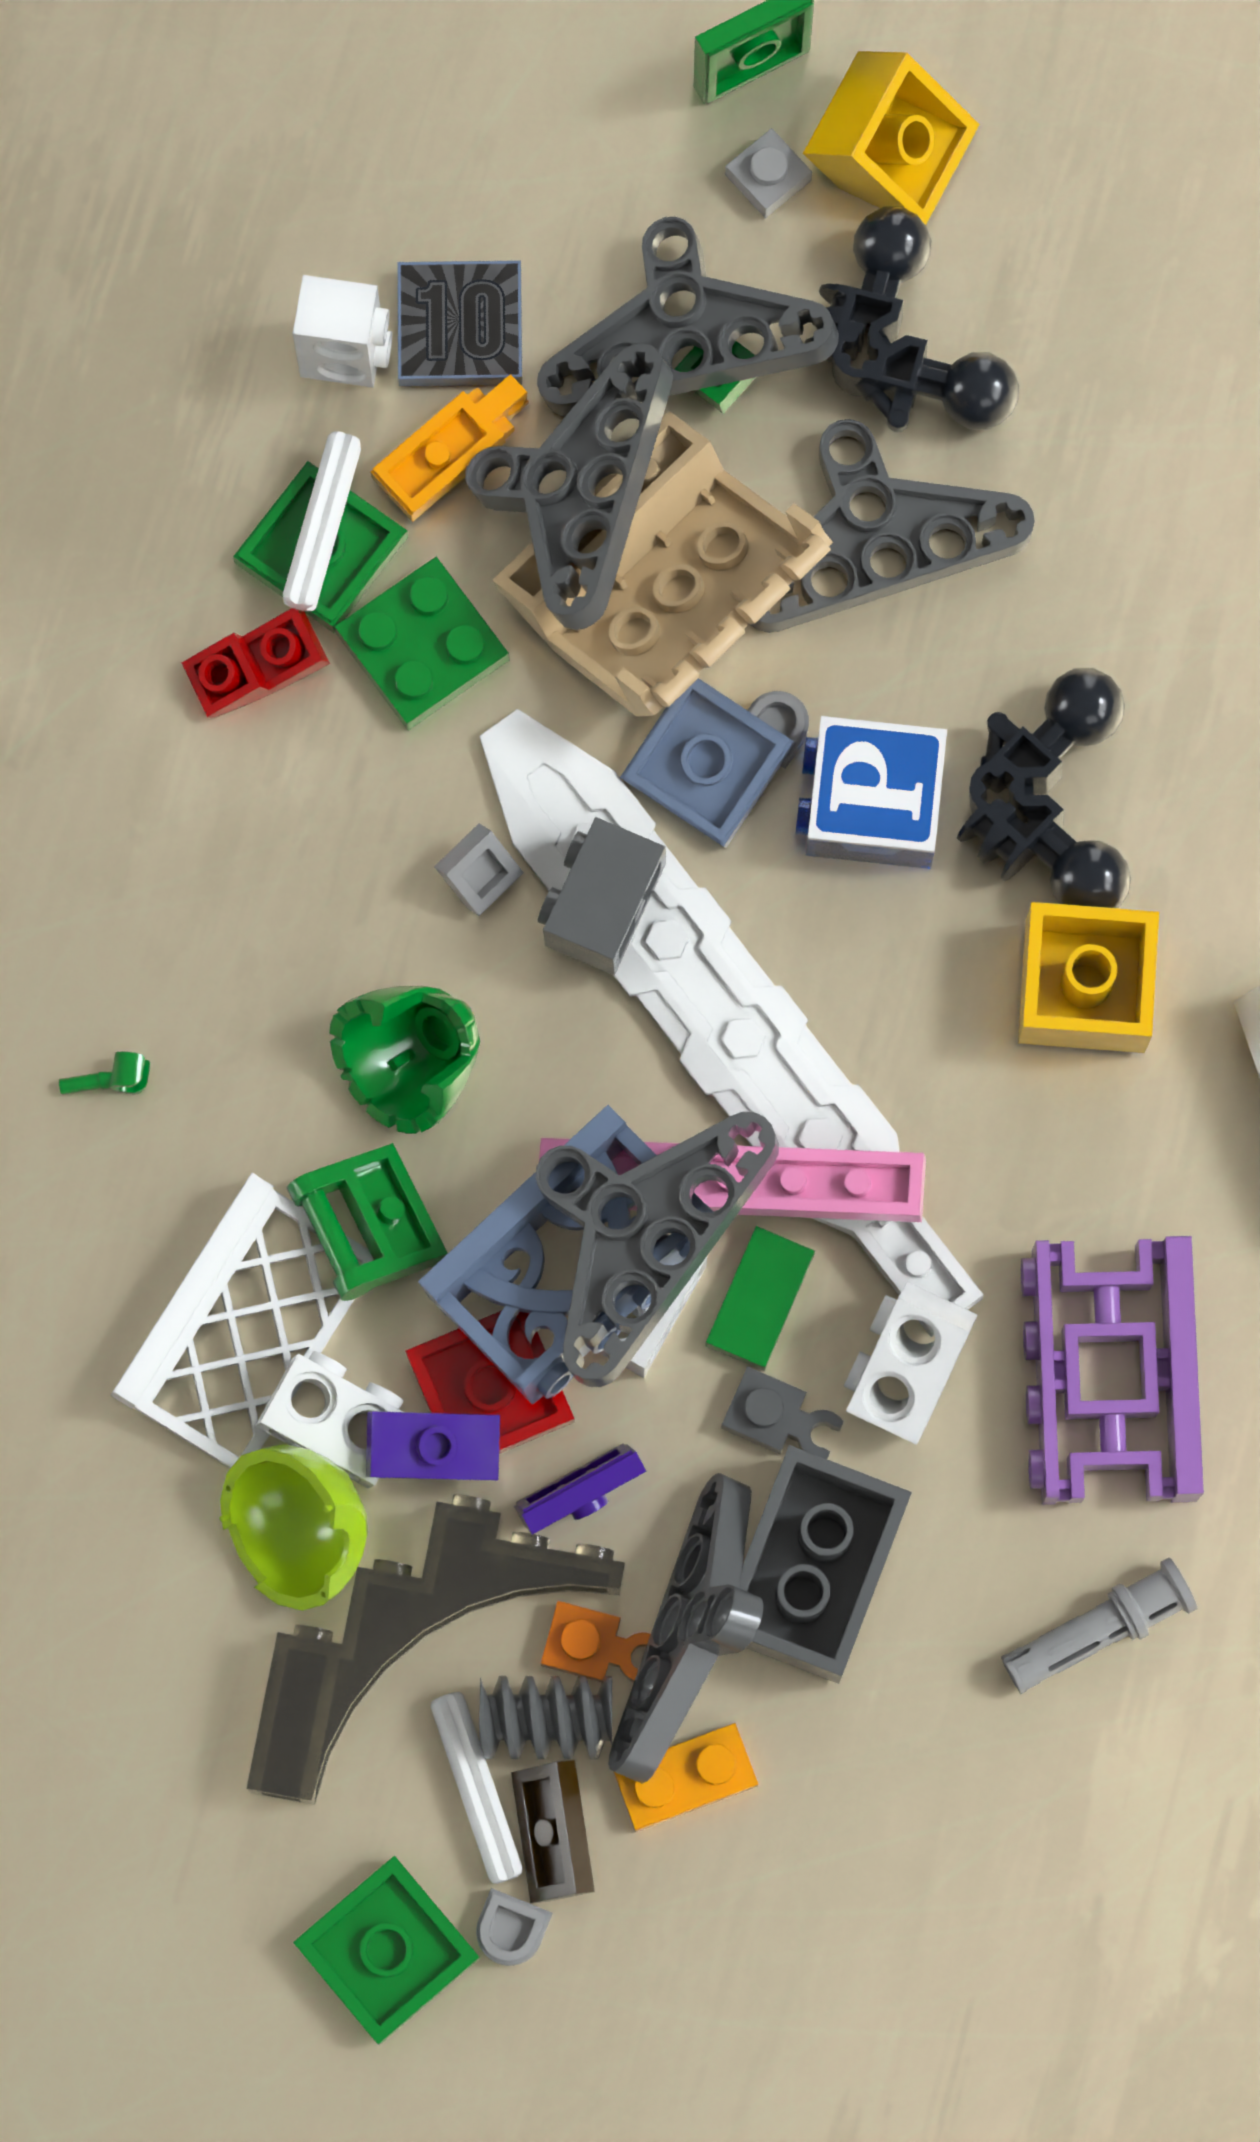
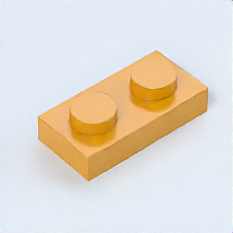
M736 1723L669 1747L653 1776L643 1784L613 1771L635 1833L753 1789L759 1785Z

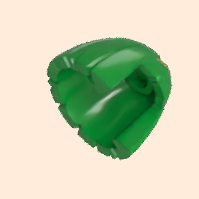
M397 986L378 989L352 998L337 1009L338 1013L333 1015L329 1034L335 1037L330 1041L332 1057L336 1068L343 1070L340 1076L342 1080L349 1081L348 1090L358 1104H367L366 1112L377 1122L388 1128L396 1125V1130L405 1134H416L419 1131L422 1133L439 1123L456 1103L466 1086L477 1059L481 1041L475 1015L471 1007L465 1001L454 998L439 988L427 986Z

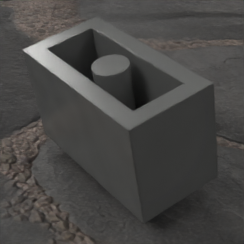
M598 817L594 818L588 834L578 831L570 844L564 860V866L571 870L562 890L554 887L550 889L538 916V923L545 925L543 928L545 946L615 976L666 865V846Z

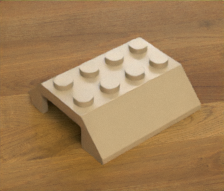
M669 411L663 416L608 606L603 616L595 624L579 630L565 628L547 608L543 598L533 542L492 581L496 588L557 655L635 716H654L663 707H669L700 677L699 672L703 668L711 667L746 633L744 628L748 624H755L790 590L789 585L793 581L803 578L831 550L829 546L833 541L824 532L820 522L795 503L785 511L786 515H784L726 472L711 442ZM610 474L604 477L595 489V496L601 498L614 494L622 484L623 475ZM597 529L587 533L579 543L578 552L591 553L597 550L604 543L607 531ZM569 563L580 576L581 570L574 563ZM582 586L577 597H584L586 594ZM567 598L566 604L571 606L574 598Z

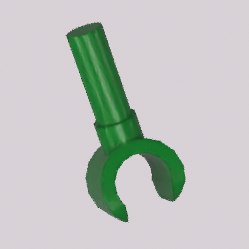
M116 1052L112 1072H99L59 1079V1089L61 1094L94 1089H112L126 1094H139L147 1086L150 1061L145 1060V1057L140 1053Z

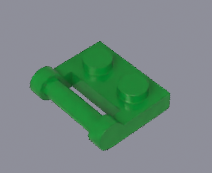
M393 1143L303 1174L287 1186L294 1205L297 1207L303 1206L337 1277L333 1284L342 1301L356 1299L375 1287L434 1267L448 1254ZM340 1190L374 1259L373 1261L360 1265L326 1194Z

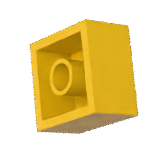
M1031 902L1025 921L1018 1044L1145 1053L1153 1031L1159 912Z

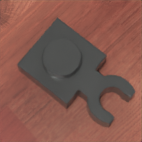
M747 1366L722 1422L721 1429L778 1454H781L787 1438L798 1442L801 1450L828 1459L830 1451L815 1445L811 1439V1432L817 1426H827L832 1430L840 1432L844 1421L837 1414L828 1410H817L810 1414L800 1410L807 1392Z

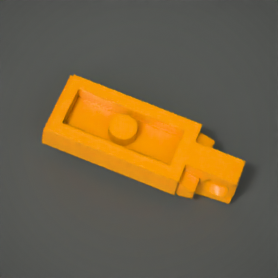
M511 374L487 395H484L478 387L468 394L462 391L370 471L372 479L402 512L414 522L465 478L466 468L478 452L488 447L502 446L506 443L505 440L515 431V427L509 421L529 404L527 391Z

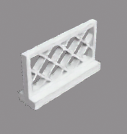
M251 1173L110 1395L131 1409L138 1410L229 1468L240 1457L216 1442L211 1417L244 1409L248 1410L253 1437L241 1455L261 1449L270 1435L255 1425L258 1422L256 1407L267 1404L272 1395L257 1399L253 1398L245 1362L281 1354L286 1371L292 1360L290 1352L308 1348L303 1355L307 1359H309L313 1351L321 1353L354 1299L342 1301L339 1298L328 1315L324 1298L339 1294L335 1287L322 1290L314 1254L324 1252L321 1244L312 1246L309 1230L313 1233L315 1231L304 1208L295 1206L293 1201L275 1191L273 1185L254 1173ZM274 1209H277L298 1223L303 1248L268 1256L262 1228ZM346 1235L358 1261L361 1262L360 1265L374 1260L369 1249ZM256 1241L259 1258L242 1261L253 1242ZM305 1256L314 1292L278 1300L270 1264ZM261 1266L269 1302L233 1310L227 1284L235 1271ZM221 1294L225 1312L207 1316ZM316 1300L322 1327L314 1339L288 1344L280 1308ZM271 1310L280 1347L243 1354L235 1318ZM227 1320L235 1357L199 1365L193 1341L196 1332L202 1325ZM187 1348L191 1367L172 1371ZM237 1364L245 1401L209 1409L201 1372ZM193 1374L201 1409L200 1412L174 1417L152 1403L166 1380ZM299 1383L294 1387L291 1394V1400L302 1383ZM203 1419L206 1436L186 1423Z

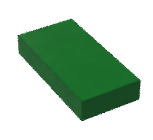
M756 1226L705 1346L765 1371L815 1255V1250Z

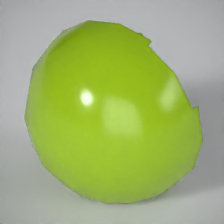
M285 1444L243 1454L227 1472L220 1498L222 1516L219 1519L222 1522L223 1530H229L240 1560L258 1583L254 1588L277 1605L300 1611L324 1605L338 1595L354 1575L363 1556L368 1535L367 1513L349 1475L329 1458L310 1449Z

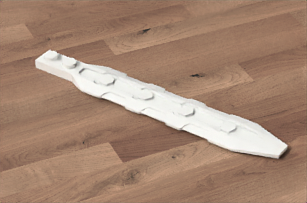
M516 709L480 735L481 744L513 846L548 891L552 887L562 890L571 870L564 866V860L570 844L578 831L588 834L595 817L666 846L654 831L655 822L613 769L519 709ZM666 846V865L614 976L630 997L637 996L681 1054V1064L706 1096L713 1095L729 1117L740 1112H755L764 1116L772 1124L779 1147L899 1152L898 1137L894 1129L859 1084L852 1085L807 1028L808 1019L782 985L775 986L730 929L731 920L705 887L698 888ZM755 1131L749 1138L745 1137L751 1146L761 1147L758 1139L760 1132ZM923 1216L922 1222L812 1218L853 1236L898 1295H900L906 1283L909 1282L967 1310L983 1298V1293ZM918 1320L930 1337L934 1336L931 1327L925 1322Z

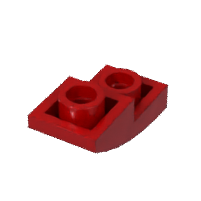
M295 608L285 611L244 636L232 633L181 662L207 717L211 719L269 696L330 664L305 611Z

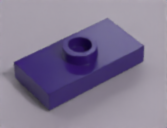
M367 1412L366 1477L498 1481L500 1415Z
M622 1443L517 1501V1505L514 1508L523 1525L533 1535L569 1514L573 1516L574 1520H579L593 1514L609 1502L605 1494L647 1471L637 1452L628 1444Z

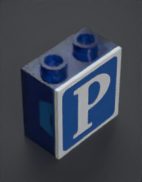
M821 716L818 738L806 736L802 774L814 775L812 798L799 797L795 835L808 836L806 856L931 869L935 853L947 729Z

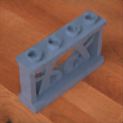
M609 1105L603 1108L564 1145L583 1150L615 1173L617 1171L612 1160L623 1150L638 1165L657 1156ZM564 1162L557 1165L549 1176L550 1188L560 1194H569L576 1191L584 1181V1169L574 1162ZM536 1172L418 1281L430 1300L455 1323L531 1404L537 1402L542 1396L546 1399L552 1398L563 1390L573 1378L563 1358V1343L568 1321L565 1316L569 1315L573 1290L535 1289L542 1277L545 1263L543 1245L536 1231L547 1221L568 1230H584V1227L554 1208L543 1197L536 1181ZM693 1192L692 1204L697 1210L705 1213L714 1212ZM617 1197L605 1204L601 1212L602 1223L608 1222V1227L611 1229L628 1227L636 1217L631 1218L630 1208L636 1204L625 1197ZM671 1233L665 1240L656 1242L653 1253L654 1258L664 1265L678 1264L686 1258L690 1242L684 1235ZM515 1251H523L530 1256L529 1268L520 1285L513 1284V1282L520 1275L521 1269L509 1270L504 1266V1261ZM631 1285L624 1288L616 1297V1312L623 1317H627L638 1306L641 1309L648 1308L651 1304V1294L646 1288L639 1285ZM471 1292L504 1307L495 1324L493 1335L460 1303ZM519 1312L529 1313L525 1322V1334L530 1344L533 1335L540 1329H549L554 1334L553 1344L539 1358L524 1359L511 1351L509 1344L510 1328ZM601 1312L594 1322L602 1323L608 1333L596 1347H591L585 1343L579 1350L583 1357L590 1351L594 1354L600 1353L604 1350V1345L612 1333L615 1332L619 1335L621 1332L609 1321L604 1312Z

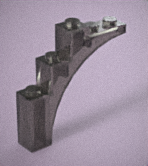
M460 1494L453 1495L451 1504L437 1501L422 1578L411 1576L412 1566L395 1561L375 1559L373 1569L357 1567L342 1644L332 1642L333 1631L313 1626L295 1625L293 1635L277 1632L246 1789L251 1794L316 1805L330 1755L352 1713L385 1671L425 1637L471 1612L518 1597L569 1591L620 1596L625 1574V1562L613 1560L614 1550L591 1544H576L575 1553L549 1549L551 1539L536 1534L532 1535L531 1533L512 1532L511 1541L500 1540L502 1516L501 1513L490 1511L491 1501Z

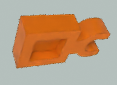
M557 1601L541 1666L602 1682L604 1676H606L608 1666L612 1665L619 1667L622 1674L634 1683L638 1669L632 1664L631 1656L636 1649L647 1646L651 1634L641 1632L633 1634L627 1639L619 1637L617 1632L621 1617Z

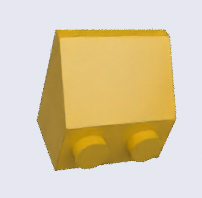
M858 51L802 154L839 189L878 208L902 206L918 215L926 225L980 124L907 52Z

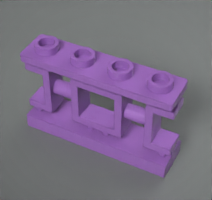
M1166 1236L1163 1241L1139 1239L1135 1245L1136 1271L1075 1273L1074 1241H1061L1059 1244H1049V1240H1036L1032 1248V1258H1021L1022 1296H1033L1034 1321H1025L1023 1324L1025 1360H1036L1037 1385L1026 1386L1027 1424H1038L1039 1450H1029L1028 1454L1030 1489H1041L1042 1505H1054L1056 1502L1082 1503L1085 1498L1084 1471L1145 1469L1146 1501L1171 1499V1503L1197 1502L1204 1494L1192 1236ZM1153 1264H1160L1164 1348H1156L1155 1322L1121 1323L1120 1291L1150 1290L1154 1284ZM1050 1266H1059L1060 1292H1094L1095 1323L1064 1324L1061 1330L1062 1351H1054ZM1139 1341L1142 1399L1081 1401L1078 1343ZM1158 1391H1166L1170 1477H1162L1161 1451H1127L1125 1418H1156L1159 1413ZM1064 1393L1065 1420L1099 1419L1101 1452L1069 1453L1067 1457L1068 1479L1059 1480L1056 1394Z

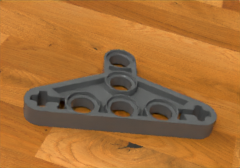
M664 217L649 226L642 239L647 288L545 362L538 373L537 386L547 406L554 413L566 417L591 387L592 381L596 380L589 364L598 362L597 373L600 376L623 349L633 344H649L660 352L673 374V382L669 396L818 364L834 353L838 345L839 333L829 310L820 303L706 277L703 250L693 227L686 220L679 217ZM671 236H681L688 240V247L680 258L673 261H664L656 256L657 248L664 239ZM689 291L696 295L695 304L687 314L670 316L664 312V305L673 293ZM779 323V328L783 335L780 338L784 346L783 350L778 351L776 339L770 329L771 324ZM814 323L817 328L813 335L814 341L803 343L800 338L804 331L803 325ZM747 333H756L764 338V345L756 356L749 359H739L732 355V346L740 336ZM687 346H696L704 351L700 365L694 370L679 372L672 368V359L680 349ZM646 368L644 374H650L651 369ZM574 375L577 382L572 384V393L562 396L558 388L564 384L563 377ZM637 396V399H636V400H637L638 402H642V401L639 399V397Z
M633 344L623 349L540 448L488 447L478 452L466 468L465 479L467 485L486 508L495 511L527 513L544 601L555 618L565 628L572 630L585 629L595 624L603 616L608 606L673 382L672 371L660 352L649 344ZM646 368L651 369L650 374H644ZM633 377H639L636 386L631 381ZM637 396H638L639 399L642 401V403H641V402H638V401L636 400V399H637ZM626 419L639 420V427L631 438L623 442L611 441L612 432L620 422ZM505 466L511 468L508 480L501 487L494 490L483 488L484 481L492 470ZM557 470L567 472L566 479L558 490L547 494L539 493V485L547 474ZM610 474L623 475L622 484L614 494L601 498L595 496V489L604 477ZM597 529L607 531L604 543L597 550L591 553L578 552L579 543L587 533ZM569 563H574L581 570L580 576ZM582 586L586 594L584 597H577ZM567 598H574L571 606L566 604Z
M851 419L838 420L829 425L823 432L819 446L820 465L832 499L814 516L833 543L829 546L831 550L801 578L802 596L808 605L799 606L798 594L784 598L780 603L779 613L770 614L768 610L755 624L750 625L759 631L767 633L779 632L1015 555L1022 551L1030 542L1035 523L1033 510L1027 501L1020 496L1010 493L889 478L870 429L859 421ZM844 436L856 438L864 447L865 454L863 458L852 465L839 464L832 458L829 447L834 440ZM864 492L878 495L885 504V512L874 521L858 519L850 510V502L856 495ZM1005 512L1009 520H1020L1016 525L1013 537H1006L1002 529H996L983 534L981 544L984 548L977 549L975 531L966 518L977 516V532L993 527L997 513ZM949 529L957 532L962 537L965 548L960 555L945 559L933 553L929 545V539L935 532ZM885 548L897 550L904 557L906 568L896 577L886 578L874 572L870 563V559L875 552ZM827 567L838 569L847 579V587L841 594L834 597L820 595L815 591L811 582L813 575L818 570ZM794 582L789 585L790 590L786 594L793 592Z
M740 1112L732 1115L622 1175H618L583 1150L573 1146L555 1147L547 1151L540 1158L536 1167V1181L543 1197L554 1208L584 1227L563 1343L565 1364L571 1375L579 1383L588 1387H602L612 1383L623 1372L772 1168L779 1155V1142L772 1124L764 1116L755 1112ZM755 1131L760 1132L758 1139L763 1150L758 1155L752 1151H747L735 1165L739 1175L744 1177L741 1182H737L725 1168L716 1164H710L716 1155H720L725 1165L729 1167L739 1152L734 1138L738 1134L749 1138ZM564 1162L579 1164L585 1171L582 1185L576 1191L569 1194L555 1192L549 1185V1176L552 1170ZM706 1181H718L728 1188V1199L725 1205L712 1213L699 1211L692 1204V1195L695 1188ZM617 1197L628 1198L637 1206V1215L634 1221L623 1229H611L606 1227L601 1221V1212L604 1205ZM668 1233L684 1235L690 1242L686 1258L675 1265L659 1263L653 1255L657 1240ZM631 1285L644 1287L651 1294V1304L648 1310L636 1318L623 1317L615 1309V1300L618 1293ZM604 1312L609 1321L618 1330L629 1335L624 1341H621L618 1335L613 1332L603 1348L609 1357L608 1362L604 1366L593 1362L587 1369H584L582 1367L585 1360L579 1350L585 1343L591 1347H596L608 1333L602 1323L594 1322L599 1314Z
M721 1473L711 1477L699 1496L611 1746L608 1763L610 1770L641 1784L647 1782L655 1773L718 1656L743 1651L755 1636L763 1614L762 1598L739 1588L752 1491L750 1486Z

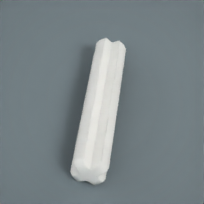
M334 431L328 435L283 591L284 604L291 608L310 612L317 606L361 452L360 439L351 434Z
M453 1692L438 1697L431 1702V1710L488 1878L493 1884L514 1879L522 1874L523 1867L486 1759L481 1750L480 1741L464 1695L461 1692Z

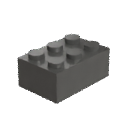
M789 1445L742 1566L739 1588L762 1598L763 1614L760 1625L746 1648L839 1684L912 1492Z

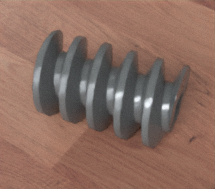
M499 1676L493 1693L487 1694L480 1678L479 1736L480 1747L485 1759L494 1758L500 1740L505 1741L511 1759H519L521 1757L527 1740H531L538 1759L547 1758L553 1740L558 1742L564 1759L573 1758L579 1741H584L590 1759H599L605 1741H610L612 1745V1677L604 1676L597 1695H592L585 1676L577 1677L571 1695H566L559 1676H551L545 1695L539 1694L533 1676H525L519 1694H513L507 1676Z

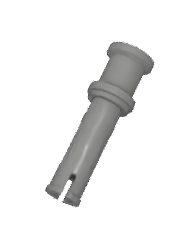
M1167 1558L1161 1561L1160 1570L1128 1587L1122 1584L1112 1587V1592L1108 1593L1109 1600L1047 1632L1029 1644L1001 1656L1002 1662L1019 1693L1026 1692L1028 1689L1041 1683V1681L1066 1670L1127 1636L1132 1640L1145 1638L1149 1635V1627L1181 1610L1188 1614L1197 1610L1195 1599L1172 1559Z

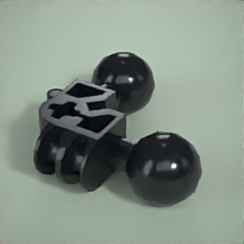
M902 206L882 207L866 216L854 235L853 252L858 265L865 272L861 289L841 284H824L819 288L821 297L831 304L830 307L826 308L829 310L839 333L838 345L834 353L826 359V361L832 362V374L835 383L842 391L850 395L863 396L866 401L871 400L887 418V425L894 432H902L907 428L910 411L914 406L917 394L942 400L946 412L952 419L970 430H988L1001 424L1013 413L1019 400V383L1015 372L1006 361L990 352H971L959 358L951 365L927 358L928 340L909 335L896 340L903 320V300L897 298L900 284L915 277L924 269L931 255L932 240L927 226L915 213ZM871 324L867 342L869 360H865L862 369L851 367V361L856 359L858 352H862L866 326ZM808 338L804 343H810L814 341V338Z
M1074 668L1058 677L1047 692L1044 706L1047 719L1033 734L1023 726L1019 729L1001 712H995L989 716L987 720L989 735L986 755L981 757L980 767L972 775L969 786L972 815L962 826L957 839L960 842H964L978 836L983 843L977 857L983 863L990 862L998 857H1001L1006 862L1001 874L1003 881L1013 877L1036 855L1052 870L1050 884L1053 896L1059 904L1119 908L1129 894L1131 883L1128 863L1120 852L1102 841L1087 840L1076 842L1062 829L1064 825V809L1049 795H1034L1047 794L1062 779V761L1060 758L1073 745L1089 746L1099 744L1112 736L1123 721L1125 710L1124 698L1121 689L1112 677L1095 668ZM990 788L992 791L999 793L1005 788L1009 789V802L1006 804L1003 800L996 799L991 804L987 803V790Z

